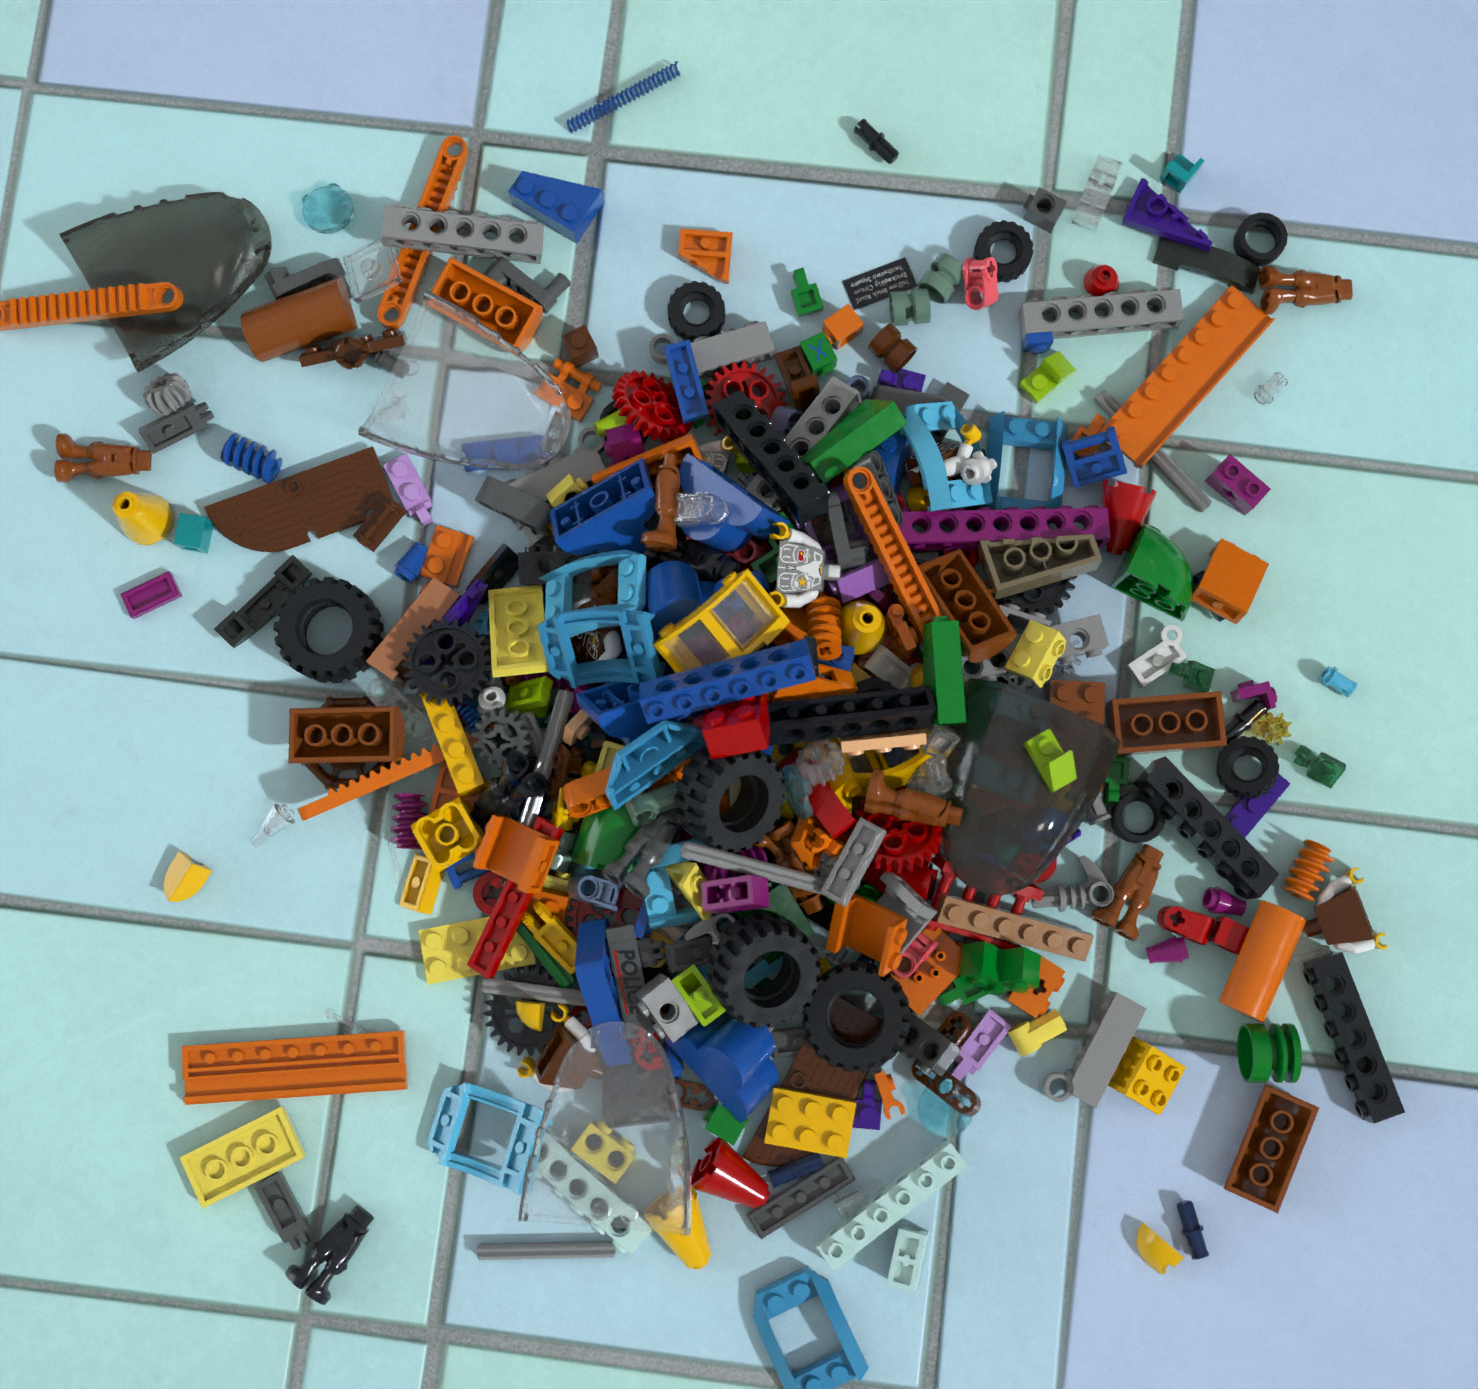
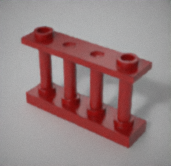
M937 853L933 862L941 870L940 874L942 875L931 904L936 911L942 893H948L952 880L956 879L957 876L966 878L965 882H967L961 898L972 901L977 887H981V884H986L990 886L989 889L991 890L986 905L997 907L1001 895H1005L1006 891L1014 893L1013 896L1015 897L1011 912L1022 914L1025 903L1029 902L1030 898L1041 901L1044 890L1032 882ZM934 917L925 927L932 931H937V928L980 941H986L994 944L995 947L1001 950L1022 947L1017 943L938 923L934 920Z

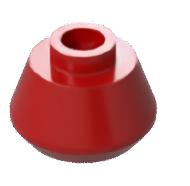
M1097 265L1090 268L1085 274L1084 288L1093 297L1103 296L1108 292H1117L1119 277L1111 266Z

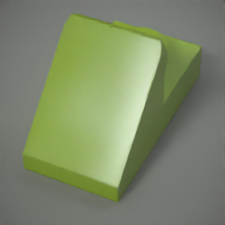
M1058 351L1043 359L1041 365L1023 379L1019 386L1037 404L1076 372V369Z
M543 676L520 682L516 685H510L504 707H508L509 712L518 710L519 714H524L531 711L535 717L545 718L551 700L550 691L553 680Z
M1050 728L1023 743L1052 793L1077 779L1072 750L1064 753Z
M694 964L671 980L703 1027L726 1011Z

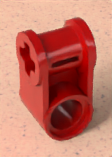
M1165 906L1157 914L1158 924L1163 929L1178 934L1194 943L1206 946L1215 919L1178 906ZM1170 914L1177 918L1176 923L1169 919Z

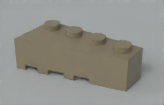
M1093 534L1057 536V538L1048 539L1034 537L1031 540L1003 539V541L996 542L981 540L977 550L994 600L1098 570L1102 561Z

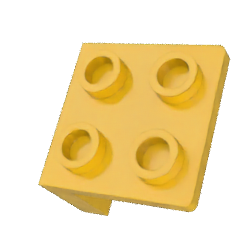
M1133 1036L1108 1086L1157 1115H1161L1185 1071V1066L1152 1045Z

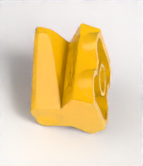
M459 797L411 824L412 832L437 873L469 854L476 852L485 835L481 827L471 817V809L467 802L463 799L460 800Z

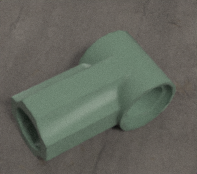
M672 781L647 791L645 789L626 802L625 806L633 824L636 826L647 825L656 818L657 814L676 808L674 794H678L676 789L677 782Z

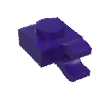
M900 368L898 375L889 370L881 369L877 384L922 392L926 375Z
M865 1079L863 1082L862 1099H854L856 1101V1109L852 1128L880 1130L882 1101L874 1100L875 1080Z

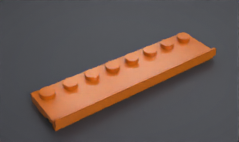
M1231 285L1098 433L1107 431L1106 428L1115 426L1122 454L1134 463L1133 466L1136 469L1138 467L1141 469L1275 319L1266 315L1265 312Z
M405 1030L182 1046L183 1080H185L183 1103L185 1105L406 1090L408 1086Z

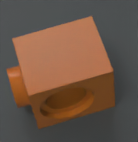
M847 304L823 321L822 331H824L830 345L833 344L836 350H839L863 332L864 323L852 307Z

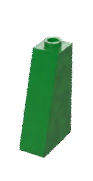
M865 399L808 450L800 460L805 466H810L820 484H826L904 427L907 421L894 401Z
M949 616L932 617V622L923 625V686L931 687L936 706L932 727L966 722L959 620L949 621Z

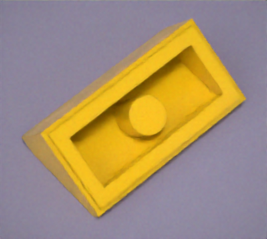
M415 853L399 906L430 915L433 911L445 869L437 873L426 856Z

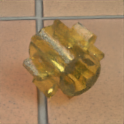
M1269 712L1265 714L1267 721L1259 720L1256 722L1260 726V732L1256 733V736H1262L1267 744L1274 740L1276 745L1283 744L1281 737H1291V734L1287 731L1288 726L1292 723L1286 722L1283 719V713L1278 714L1274 718L1273 714ZM1275 724L1274 729L1278 731L1275 734L1272 733L1273 728L1270 727V725Z

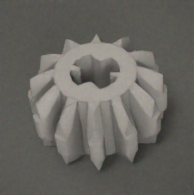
M165 373L161 377L158 376L154 381H150V385L144 388V394L142 395L147 406L159 416L163 414L169 415L171 412H177L179 408L184 407V403L191 399L190 395L192 392L186 380H183L177 373Z

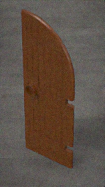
M372 446L213 503L204 508L213 525L233 543L259 552H279L311 542L308 532L315 530L319 539L361 524L367 518L366 511L374 510L386 494L392 499L393 497L376 451Z
M839 996L831 1007L830 1019L832 1027L842 1039L848 1042L863 1043L869 1041L881 1029L883 1020ZM805 1038L780 1087L854 1100L869 1071L861 1073L860 1071L846 1072L839 1067L833 1068L828 1065V1061L824 1058L820 1059L815 1054L816 1050L812 1045L809 1046ZM769 1106L742 1158L765 1166H783L790 1163V1159L795 1161L815 1152L764 1143L770 1111Z

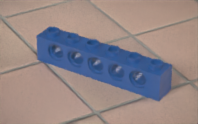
M802 639L639 683V702L647 724L816 680L814 663L807 640Z

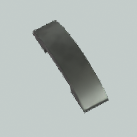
M1161 237L1152 262L1173 270H1178L1179 267L1220 279L1228 282L1227 287L1233 285L1237 290L1249 294L1254 293L1261 270L1248 260L1228 251L1212 246L1210 252L1164 237Z
M294 555L288 558L273 573L275 576L239 611L235 612L233 610L214 628L233 648L245 642L277 615L278 607L284 608L287 602L283 600L288 593L293 596L297 592L295 587L299 584L305 585L311 577L312 573Z

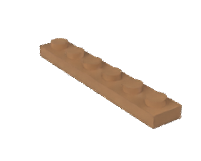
M942 893L937 914L934 917V920L938 923L1081 961H1086L1094 938L1089 932Z

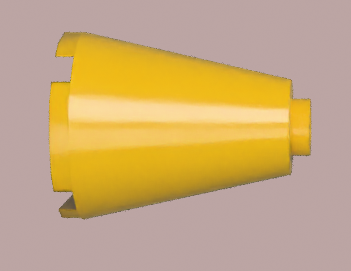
M122 492L114 498L112 504L113 511L123 533L131 541L139 545L150 546L161 539L164 540L173 529L174 513L169 503L163 497L154 493Z
M864 600L850 601L841 607L840 638L842 645L855 647V655H865L876 650L884 641L887 632V623L882 611L873 603Z
M692 1186L678 1187L679 1193L672 1195L668 1191L655 1199L646 1208L648 1214L644 1213V1216L687 1268L698 1270L708 1264L711 1250L697 1192Z

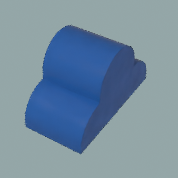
M689 453L684 457L679 471L680 484L688 495L680 509V524L685 534L690 538L721 552L732 553L742 549L752 536L760 539H770L769 534L779 535V528L773 526L772 523L783 522L786 525L789 524L790 521L716 467Z
M640 458L550 510L554 540L562 550L575 555L589 554L594 551L603 553L617 550H630L644 554L646 544L641 543V535L648 531L646 522L655 512L656 501L649 469L645 460Z
M681 561L663 562L654 566L646 574V605L641 611L655 615L650 620L655 642L660 637L658 632L670 622L673 625L678 623L714 595L713 590L716 583L709 581L699 582L697 572L687 563ZM720 603L712 609L724 625L732 615V612L725 610ZM697 621L678 635L686 643L689 637L706 632L707 630L700 621Z
M669 664L665 667L663 677L676 673ZM611 682L576 693L579 707L608 735L619 738L626 745L662 722L658 721L647 724L639 702V684ZM691 713L666 719V721L680 723L681 719Z
M725 1011L705 1027L699 1021L698 1024L674 1043L665 1038L668 1045L739 1123L743 1122L778 1083L779 1074L777 1068L769 1058L775 1051V1042L772 1034L764 1024L762 1028H753L750 1024L744 1025L738 1022L735 1017H731Z

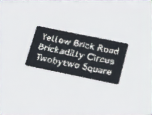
M906 258L896 260L843 281L854 310L888 298L890 292L906 291L917 287Z

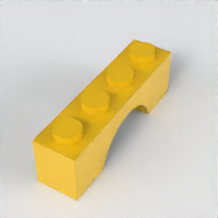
M425 694L421 698L460 798L462 799L485 790V783L454 703L453 707L450 708L447 700H444L442 706L438 707L437 701L434 698L428 704L426 702L427 694Z

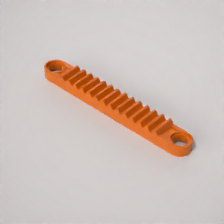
M448 136L442 142L417 208L426 207L434 212L443 213L450 209L451 200L454 199V192L458 189V182L461 181V174L469 154L467 144L460 136ZM452 145L462 147L461 153L456 156H451L448 153V149ZM411 223L408 230H414L417 226ZM433 226L430 230L434 233H440L441 227ZM401 248L377 311L378 319L383 327L399 329L404 324L410 307L415 301V294L418 293V286L422 283V276L425 275V268L429 265V258L433 252ZM390 309L398 311V317L394 321H387L384 318L385 313Z
M159 282L150 284L138 283V285L128 284V286L118 285V287L110 286L108 289L98 288V290L88 289V291L78 290V292L68 291L69 293L59 292L57 295L50 293L48 296L39 295V297L9 298V300L0 301V331L172 312L181 307L184 296L180 288L172 283ZM172 290L174 293L173 300L170 303H164V293Z
M855 467L845 474L843 480L844 488L854 506V512L859 516V522L864 526V532L869 536V542L874 546V553L879 556V563L884 566V573L888 574V581L893 585V591L898 595V601L903 605L904 612L908 615V621L913 625V629L918 635V641L923 645V625L932 622V617L942 616V613L873 474L866 467ZM855 474H860L865 479V485L862 489H857L852 483V478Z
M464 731L471 749L474 748V744L479 742V738L473 737V733L469 735ZM433 744L430 752L423 748L421 756L414 752L411 754V760L402 757L401 764L398 765L396 762H391L390 769L381 766L379 774L375 770L370 771V778L364 774L360 775L359 782L355 779L349 780V787L344 783L339 784V791L335 788H330L328 796L298 808V813L302 821H305L442 762L445 758L441 747L439 748L436 744Z

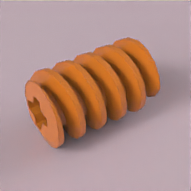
M833 597L816 598L806 608V632L810 637H815L817 640L818 660H834L842 653V648L840 647L842 645L840 638L841 604Z
M1304 839L1303 844L1306 848H1301L1298 851L1302 858L1294 859L1293 863L1297 868H1289L1288 873L1292 877H1285L1283 882L1287 887L1280 888L1296 898L1314 902L1315 899L1309 894V891L1319 892L1320 889L1314 882H1324L1325 879L1319 875V872L1329 873L1330 870L1324 865V862L1334 863L1335 860L1329 855L1331 852L1329 848L1315 841Z

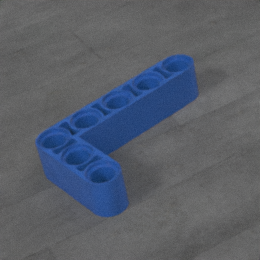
M608 918L579 923L575 971L605 1064L609 1067L634 1063L635 1050L632 1038H627L619 996L610 970V951L605 931L607 927H610Z

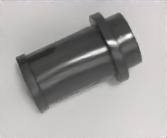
M388 350L378 351L374 359L377 369L381 370L383 368L403 379L408 372L409 363L390 355Z

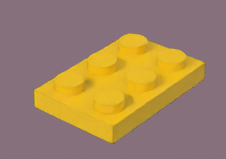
M774 1086L764 1143L847 1158L856 1101Z

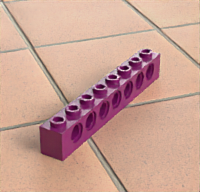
M1064 505L1056 509H1046L1044 506H1035L1030 509L1006 507L1003 510H992L990 507H982L977 510L955 508L950 511L928 512L927 509L913 512L910 509H901L903 524L899 526L911 552L955 551L957 549H961V551H976L981 540L996 542L1003 541V539L1031 540L1034 537L1048 539L1057 538V536L1093 534L1098 548H1104L1111 538L1108 508H1099L1097 505H1088L1083 508H1072L1071 506ZM1074 522L1082 524L1084 529H1078ZM1047 523L1055 524L1058 530L1049 528ZM1000 524L1005 530L999 531L993 525ZM1020 524L1029 525L1031 530H1024ZM946 525L951 529V532H944L939 526ZM966 525H974L978 531H970ZM913 526H920L925 532H916Z

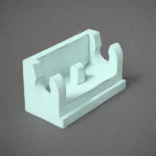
M907 1226L898 1229L886 1285L912 1293L916 1291L929 1232L911 1230Z

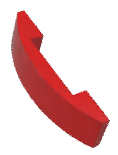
M800 746L778 762L833 839L856 823L855 819Z

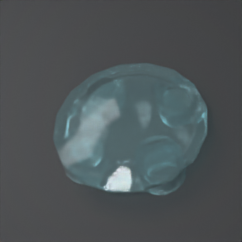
M336 183L317 188L302 198L304 220L311 229L319 233L331 234L339 232L353 218L354 205L352 198Z
M794 763L784 766L782 769V779L785 780L786 790L783 791L788 806L799 819L812 817L813 810L808 795L812 794L809 780L801 778Z
M942 1081L940 1092L948 1093L952 1089V1082ZM925 1088L919 1097L917 1107L919 1119L925 1129L935 1136H956L964 1131L972 1121V1116L966 1117L960 1114L928 1088ZM960 1093L956 1096L964 1106H971L972 1102L969 1099H966Z

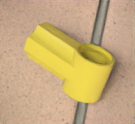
M1054 1008L1030 1022L1028 1020L1014 1026L1008 1031V1035L1020 1057H1024L1041 1048L1042 1043L1063 1033L1067 1028L1061 1015Z

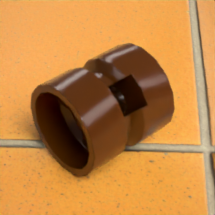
M892 323L886 325L868 345V349L878 358L884 357L883 364L893 373H897L900 368H903L918 350L907 338L901 340V332Z

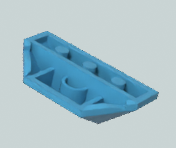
M663 720L616 752L605 790L614 810L618 809L674 770L675 767L690 759L696 752H700L701 748L707 745L702 729L698 726Z

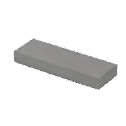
M860 817L819 893L847 907L887 831Z

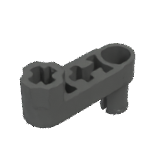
M499 256L483 273L485 276L504 286L508 285L515 292L541 305L544 314L551 310L557 303V298L571 285L570 280L564 274L558 273L546 288L541 287L502 256Z
M338 258L318 263L293 275L289 274L286 267H276L264 276L275 300L338 277L344 279L349 299L354 296L345 279V270Z
M837 490L830 491V498L828 499L829 511L823 515L826 517L835 564H841V569L865 565V552L861 541L848 542Z

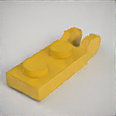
M537 901L533 905V909L546 923L540 927L539 922L528 912L524 913L522 921L534 934L533 937L572 975L576 972L577 938L555 915H552L551 911L542 902Z

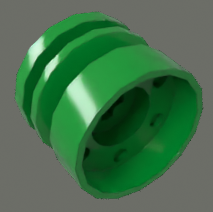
M1243 1023L1240 1026L1237 1039V1057L1243 1080L1247 1083H1266L1270 1076L1277 1083H1282L1283 1081L1296 1083L1299 1080L1302 1067V1049L1300 1037L1294 1024L1283 1023L1280 1026V1024L1272 1023L1268 1030L1262 1023Z

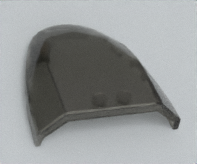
M224 192L185 195L184 199L174 201L162 199L159 200V204L146 207L136 205L131 211L121 214L113 212L59 234L91 289H108L110 286L138 285V283L170 282L183 292V303L175 311L109 319L137 372L150 367L183 347L220 318L260 276L268 263L272 251L271 231L261 211L245 198L241 200L227 196ZM172 290L164 293V303H170L173 300L174 293Z
M969 678L964 684L966 722L952 725L950 749L946 757V779L943 784L944 799H946L947 804L949 800L952 801L951 805L963 808L959 827L946 823L945 827H942L943 850L947 853L953 866L952 871L967 886L988 895H1008L1024 889L1035 882L1073 837L1096 800L1111 769L1121 741L1106 726L1003 682ZM1049 728L1064 753L1072 750L1077 779L1053 793L1023 745L1026 741Z

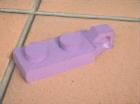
M405 453L384 464L383 466L410 516L412 517L417 514L424 527L434 522L428 511V508L433 506L432 500L408 454Z
M988 1009L960 1047L961 1051L954 1059L957 1063L950 1074L961 1081L967 1072L973 1075L977 1070H980L1012 1026L991 1009Z

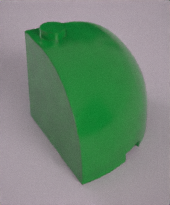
M1144 523L1139 528L1129 550L1126 551L1110 587L1183 621L1192 602L1194 580L1191 567L1178 546L1162 534L1158 528Z

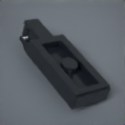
M503 543L471 580L466 591L476 579H481L488 584L478 606L480 604L484 605L489 601L488 590L502 589L518 571V555Z

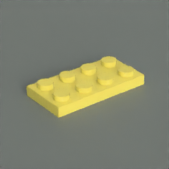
M542 584L488 590L493 678L549 672L538 629L536 628L545 621Z
M489 917L418 930L427 985L480 975V973L467 966V963ZM517 931L497 971L537 964L536 955Z
M281 1106L180 1157V1160L203 1209L306 1157V1154L284 1106Z

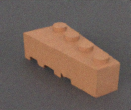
M435 577L422 586L417 599L408 606L404 615L366 660L368 664L402 687L408 681L405 679L404 674L410 671L402 667V663L409 661L403 656V652H411L406 643L416 642L413 633L422 635L424 633L422 625L430 630L432 629V620L438 624L461 597L460 594Z

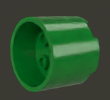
M621 806L616 810L610 807L583 817L570 860L603 871L605 866L616 862L626 853L625 846L630 838L632 839L642 826L633 824L625 806ZM637 859L630 866L628 873L637 865Z

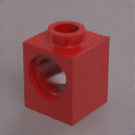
M1217 916L1207 942L1235 955H1239L1250 928L1225 916Z

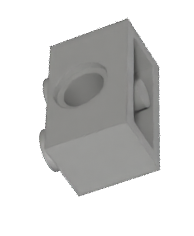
M659 973L634 993L639 1000L636 1006L646 1018L650 1016L655 1024L652 1025V1028L660 1039L666 1038L674 1043L699 1023V1020L671 980L662 973ZM669 1003L668 1012L660 1016V1008L664 1004Z

